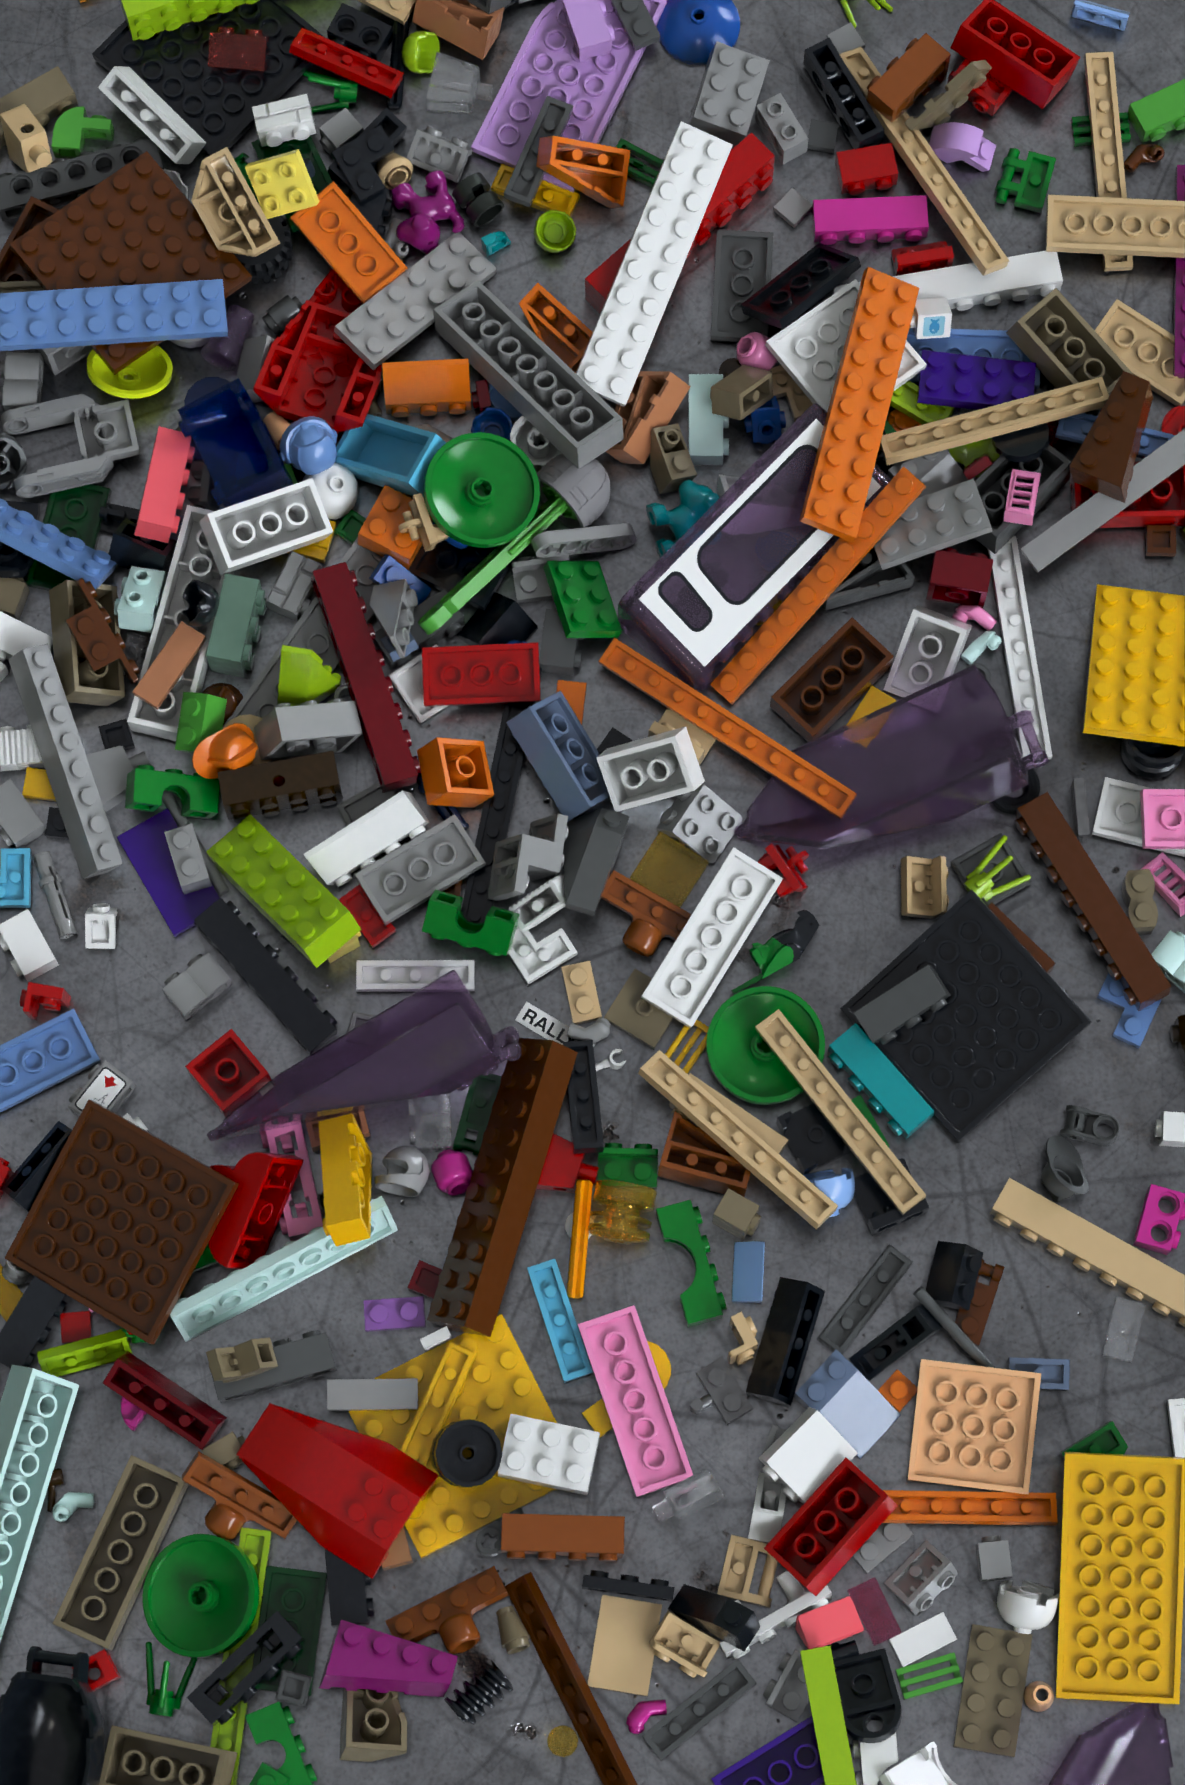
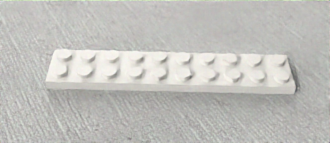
M682 121L678 124L576 372L600 397L623 407L627 404L733 146L731 143Z

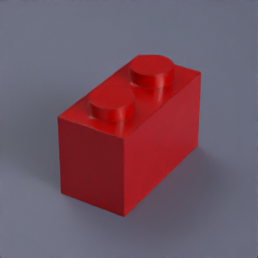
M892 143L836 152L835 166L841 194L858 195L865 192V190L877 188V190H887L893 185H897L898 169Z

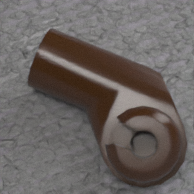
M1157 144L1138 145L1124 161V169L1133 173L1141 163L1160 161L1165 154L1163 147Z

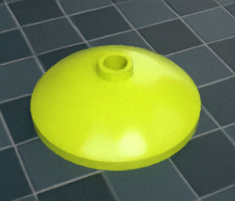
M157 345L115 375L92 349L87 357L86 370L92 383L105 393L123 399H141L160 392L169 384L172 378L173 365L169 355Z

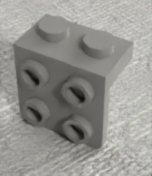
M701 784L695 791L677 795V799L671 808H668L662 814L661 822L656 829L664 836L678 838L707 863H715L742 824L743 818L705 784Z

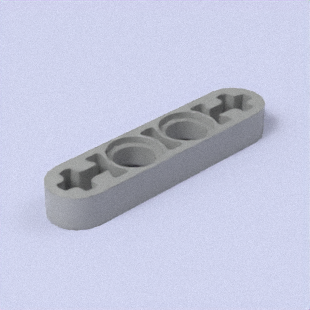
M621 523L546 531L536 535L532 539L531 544L536 556L545 558L625 549L633 545L637 538L631 524Z

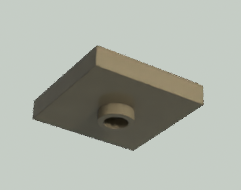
M634 969L604 1018L612 1025L650 1048L655 1049L674 1018L641 998L652 978Z

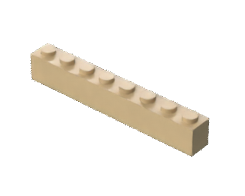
M1011 1178L1008 1179L990 1214L995 1216L994 1221L1007 1228L1010 1225L1021 1230L1020 1235L1031 1242L1041 1241L1047 1245L1046 1249L1058 1257H1062L1063 1254L1074 1260L1072 1264L1086 1272L1089 1269L1100 1274L1099 1279L1113 1287L1116 1284L1127 1289L1125 1293L1137 1301L1145 1299L1153 1304L1152 1309L1164 1316H1168L1169 1313L1179 1318L1178 1323L1185 1327L1184 1274Z

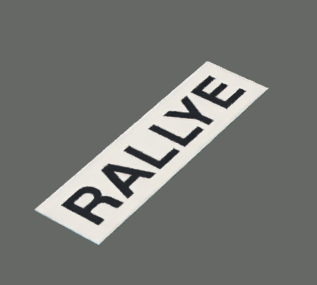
M527 1001L515 1021L547 1040H553L563 1045V1042L577 1041L566 1036L569 1026Z

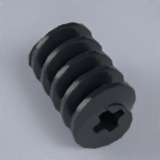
M492 1660L493 1668L486 1665L481 1666L484 1674L483 1677L475 1672L472 1674L474 1685L467 1681L463 1682L465 1693L457 1689L453 1691L456 1701L448 1697L444 1699L463 1723L468 1721L474 1725L476 1720L473 1713L481 1716L486 1715L483 1708L484 1704L491 1708L495 1707L492 1699L493 1696L500 1700L504 1699L502 1688L510 1692L514 1690L511 1682Z

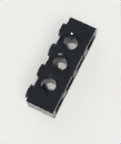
M827 38L805 49L803 64L853 149L882 144L884 128L831 39Z

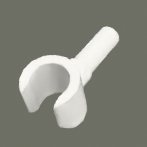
M615 1049L607 1059L596 1063V1071L608 1067L614 1070L622 1068L626 1060L616 1063L613 1060V1056L621 1054L623 1050Z

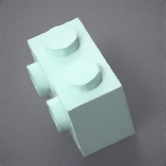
M131 566L128 577H123L121 599L117 598L114 605V615L118 616L119 628L152 633L166 583L165 571Z

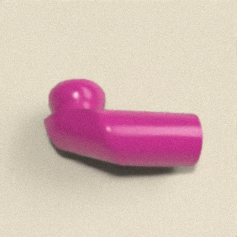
M666 1700L637 1703L627 1716L626 1723L629 1731L633 1734H640L644 1731V1724L650 1716L667 1715Z

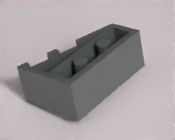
M873 547L827 598L822 607L826 611L913 587L915 576L906 563L882 570Z

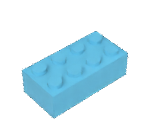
M367 414L363 427L344 432L336 446L337 456L335 463L349 469L356 479L382 487L387 485L398 492L412 496L422 493L424 497L423 484L426 470L434 455L446 442L436 433Z

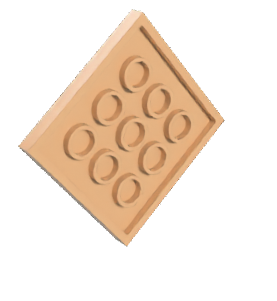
M921 1359L907 1480L1029 1495L1041 1373Z

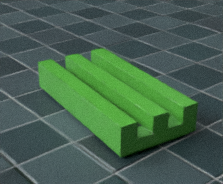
M955 1653L895 1670L904 1700L963 1683ZM950 1661V1667L904 1679L903 1674ZM952 1672L954 1674L953 1679L908 1692V1685Z

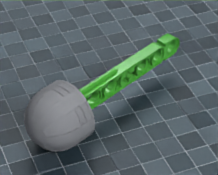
M563 454L557 455L547 462L537 472L540 485V499L544 504L537 509L530 524L515 539L496 547L420 618L418 624L425 633L430 635L438 630L454 613L461 609L519 555L536 535L542 533L556 519L560 520L570 529L589 527L605 511L610 499V479L603 465L594 459L578 469Z

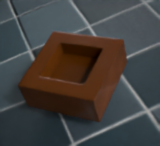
M1147 525L1146 556L1175 557L1176 526Z

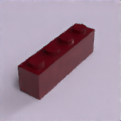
M128 1351L117 1358L103 1381L104 1385L201 1450L213 1441L227 1418Z

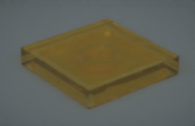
M660 831L629 879L681 908L710 861L705 860Z

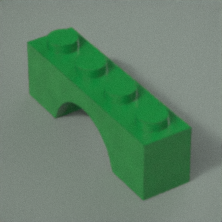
M691 1200L657 1208L656 1216L663 1241L684 1248L690 1254L695 1264V1278L690 1287L680 1295V1303L687 1328L722 1319V1310H726L727 1307L723 1293L716 1292L714 1282L719 1281L715 1264H709L706 1253L711 1252L707 1236H701L698 1224L703 1223L699 1207H693Z

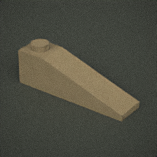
M343 1688L340 1760L372 1762L406 1754L407 1720L405 1713H402L398 1692L377 1693L376 1690L368 1689L349 1691Z

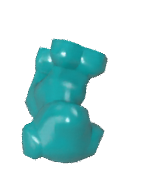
M692 480L682 482L678 489L680 505L669 511L666 510L663 504L651 503L646 505L650 523L656 525V527L668 525L675 535L674 541L662 538L655 542L661 559L670 561L685 552L702 535L697 525V520L708 518L720 511L722 500L708 486L697 484ZM721 531L707 546L714 545L721 540Z

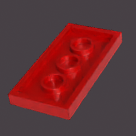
M538 642L422 647L425 707L541 701Z

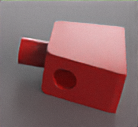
M553 1133L536 1189L574 1193L577 1180H589L595 1184L599 1167L583 1163L585 1153L574 1154L573 1143Z

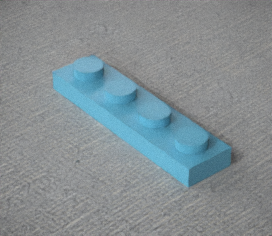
M556 1259L527 1267L564 1383L593 1374Z

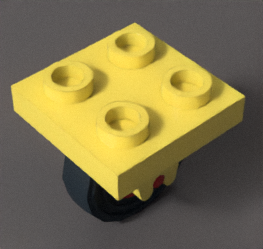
M299 149L251 162L245 166L260 207L267 219L313 207L320 202L311 178L315 176V168L310 159L302 158Z

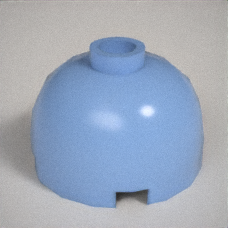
M841 1168L842 1174H835L833 1169H827L803 1175L838 1205L836 1211L830 1217L839 1215L838 1209L846 1207L853 1199L855 1181L853 1170L850 1168Z

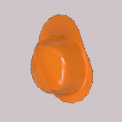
M234 723L203 739L194 749L192 756L193 768L197 774L207 779L218 778L217 772L250 766L258 749L253 732L242 723Z

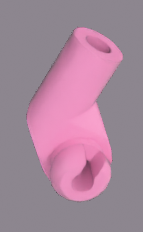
M960 605L952 615L953 619L967 623V620H974L987 631H990L997 622L993 616L978 605Z

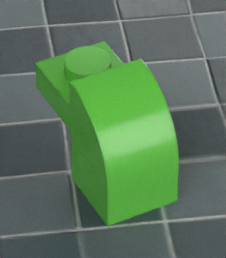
M84 106L74 107L65 111L57 119L53 129L51 147L56 158L69 159L79 157L80 154L84 153L85 139L113 141L114 127L112 120L101 115H93L91 118L87 117Z

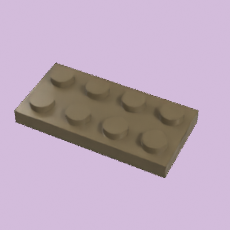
M975 1624L971 1625L953 1747L1015 1757L1033 1634H1022L1016 1631Z

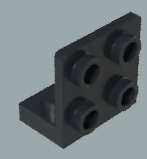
M903 1158L899 1159L901 1164L911 1175L905 1160ZM868 1172L854 1178V1195L872 1235L928 1212L929 1205L926 1198H924L902 1215Z

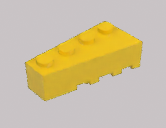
M353 1113L318 1121L324 1194L323 1204L325 1209V1218L322 1220L324 1232L327 1236H331L335 1246L369 1239L371 1232L372 1152Z

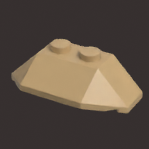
M228 147L203 159L191 201L218 251L256 257L279 245L280 242Z

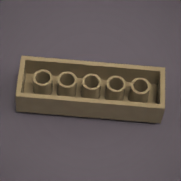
M133 1455L130 1456L52 1624L108 1650H113L145 1581L148 1570L158 1553L189 1486L188 1483L173 1473Z

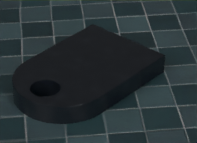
M885 1648L833 1661L847 1733L855 1740L863 1743H878L890 1738L900 1726L902 1711ZM872 1720H877L883 1724V1727L877 1732H872L866 1728V1725Z

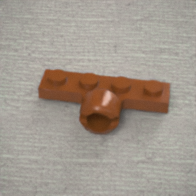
M615 870L609 876L601 899L632 917V921L623 936V943L632 951L646 957L654 954L662 938L670 937L676 940L691 916L687 911Z
M199 1451L182 1474L183 1481L215 1499V1503L205 1516V1525L218 1537L227 1540L234 1539L244 1523L251 1520L285 1539L297 1521L272 1493Z
M495 1566L385 1622L392 1636L416 1643L437 1633L441 1636L449 1653L461 1654L472 1649L480 1640V1633L472 1619L473 1615L477 1611L509 1595Z

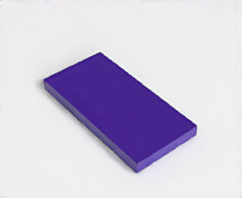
M167 808L117 836V839L172 934L176 937L194 927V919L220 897L213 885L184 895L164 834L166 831L178 828L177 823Z

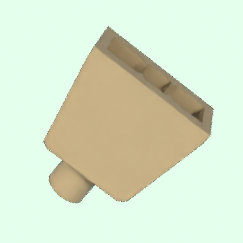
M22 104L1 113L0 119L9 158L26 173L51 164L52 157L45 129L29 108ZM23 127L26 133L21 132L20 129Z

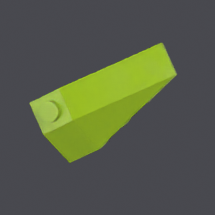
M282 645L277 702L278 704L290 703L291 706H298L303 702L312 700L320 703L333 694L341 685V675L332 673V667L329 665L323 666V659L313 650Z

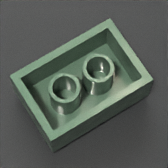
M225 573L219 597V606L214 618L206 652L211 672L245 678L246 671L252 669L255 656L252 653L253 642L258 643L261 626H258L259 616L265 615L267 607L266 599L264 598L265 590H262L260 580Z

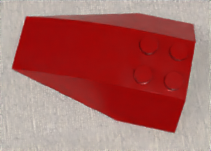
M333 269L315 289L313 296L302 305L301 311L297 316L291 319L285 326V330L280 337L277 336L272 342L253 391L281 417L293 421L309 416L319 417L325 420L338 433L363 427L381 381L382 364L372 370L334 332L335 326L363 304Z
M269 1403L236 1454L323 1548L371 1579L374 1578L387 1558L390 1547L420 1501L424 1500L439 1475L388 1442Z

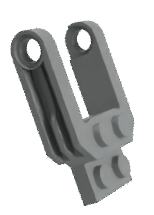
M82 393L10 409L0 417L3 432L9 435L27 433L72 422L75 423L83 460L38 469L37 473L14 479L16 495L21 498H31L103 482L114 467V460L141 455L128 399L99 405L92 398Z

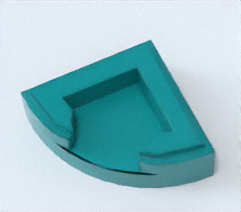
M503 231L493 232L481 238L482 250L486 256L496 253L511 243Z

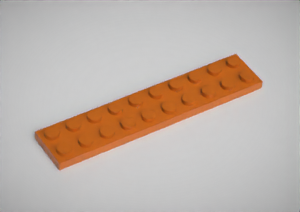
M867 267L863 272L799 520L802 523L850 542L857 538L919 292V287L871 267Z

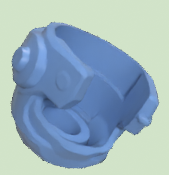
M315 416L301 418L288 426L282 435L280 459L288 465L292 464L294 468L301 470L306 475L321 473L331 468L336 461L337 451L335 444L337 443L338 434L322 418Z

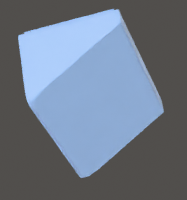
M1075 0L1071 16L1125 31L1130 12L1087 0Z
M765 1241L734 1243L732 1302L762 1304Z

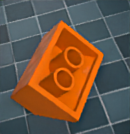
M468 358L382 363L386 415L392 414L393 417L399 418L406 417L411 413L433 416L437 412H449L453 415H459L472 410Z

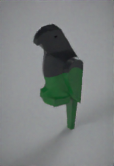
M807 910L798 911L799 917L795 921L793 929L789 928L776 933L764 945L758 942L753 943V948L749 949V953L761 974L731 990L732 993L735 994L800 959L801 954L819 927V923L814 915Z

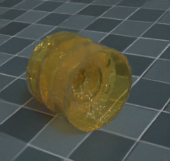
M597 1180L592 1201L605 1207V1209L591 1211L590 1218L602 1223H589L587 1232L614 1243H648L650 1234L640 1229L651 1228L652 1222L640 1217V1213L654 1211L657 1191L634 1183Z

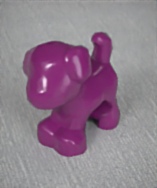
M441 170L433 171L425 177L427 182L425 187L431 196H418L409 183L399 184L391 191V199L394 206L399 210L403 208L408 209L411 215L410 218L397 226V238L400 241L411 244L425 254L430 253L439 246L440 229L435 221L450 219L453 222L452 232L454 233L461 232L465 227L464 219L456 210L454 199L448 193L446 177Z

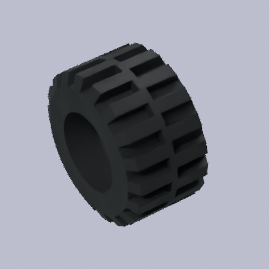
M283 216L267 219L280 242L279 245L256 257L233 253L252 275L253 284H258L259 279H264V283L270 282L271 276L278 278L281 276L280 269L286 271L289 266L288 260H292L293 244L290 229L286 225V220Z

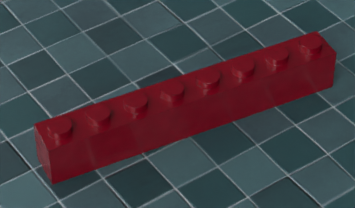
M346 562L314 570L311 582L351 701L356 702L362 733L382 793L416 784L418 773H421L418 758L411 755L409 747L412 746L408 730L402 729L400 720L403 719L399 703H394L391 693L394 692L392 681L389 676H384L382 666H385L381 650H376L373 640L376 639L372 623H367L364 613H367L363 597H358L355 587L358 586L354 570L349 571Z

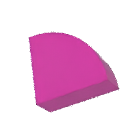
M124 1397L121 1398L123 1420L132 1431H135L147 1413Z

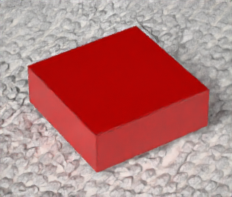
M90 1311L60 1314L62 1344L93 1337Z

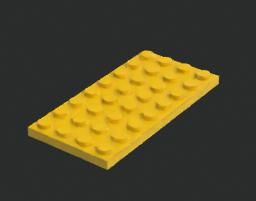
M1064 1452L1056 1698L1179 1704L1185 1565V1457Z

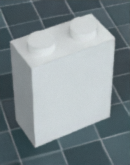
M808 1407L758 1459L765 1465L762 1468L763 1472L772 1481L775 1482L778 1479L785 1486L782 1491L792 1502L800 1501L805 1503L845 1458L851 1461L858 1452L818 1410Z

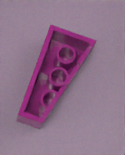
M341 1620L334 1634L319 1688L330 1689L331 1687H340L349 1691L368 1689L376 1690L377 1693L395 1691L404 1692L406 1695L444 1697L451 1684L458 1656Z

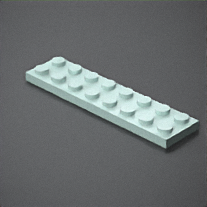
M380 1196L370 1201L371 1232L369 1239L335 1246L331 1236L325 1234L323 1227H316L306 1236L296 1241L285 1243L276 1252L270 1255H263L257 1258L253 1264L243 1269L232 1271L219 1282L204 1286L200 1292L190 1297L179 1299L170 1316L185 1342L398 1231L383 1197Z

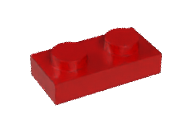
M360 884L338 899L353 915L361 928V934L372 948L396 932V928L392 923L385 926Z

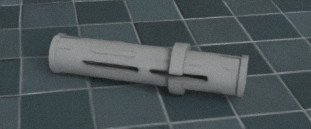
M50 851L37 853L32 856V859L39 874L40 881L38 883L46 895L59 939L70 938L77 934V930L60 884L62 882L61 876L56 872Z

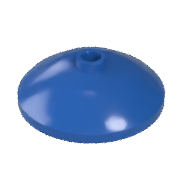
M667 0V4L657 24L660 43L672 57L681 62L692 65H706L709 54L716 42L731 47L735 46L740 33L738 10L732 0ZM696 14L703 15V18L698 20L694 18V16Z

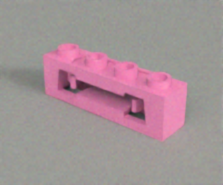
M299 1114L265 1121V1130L260 1131L263 1148H269L270 1153L279 1154L277 1142L281 1141L284 1154L295 1151V1156L304 1160L299 1174L306 1202L310 1201L313 1216L308 1215L307 1205L303 1202L295 1204L298 1218H293L291 1206L294 1203L290 1193L283 1210L284 1216L279 1219L282 1234H288L290 1241L306 1236L316 1227H323V1218L318 1204L317 1191ZM292 1136L296 1137L298 1150H294Z

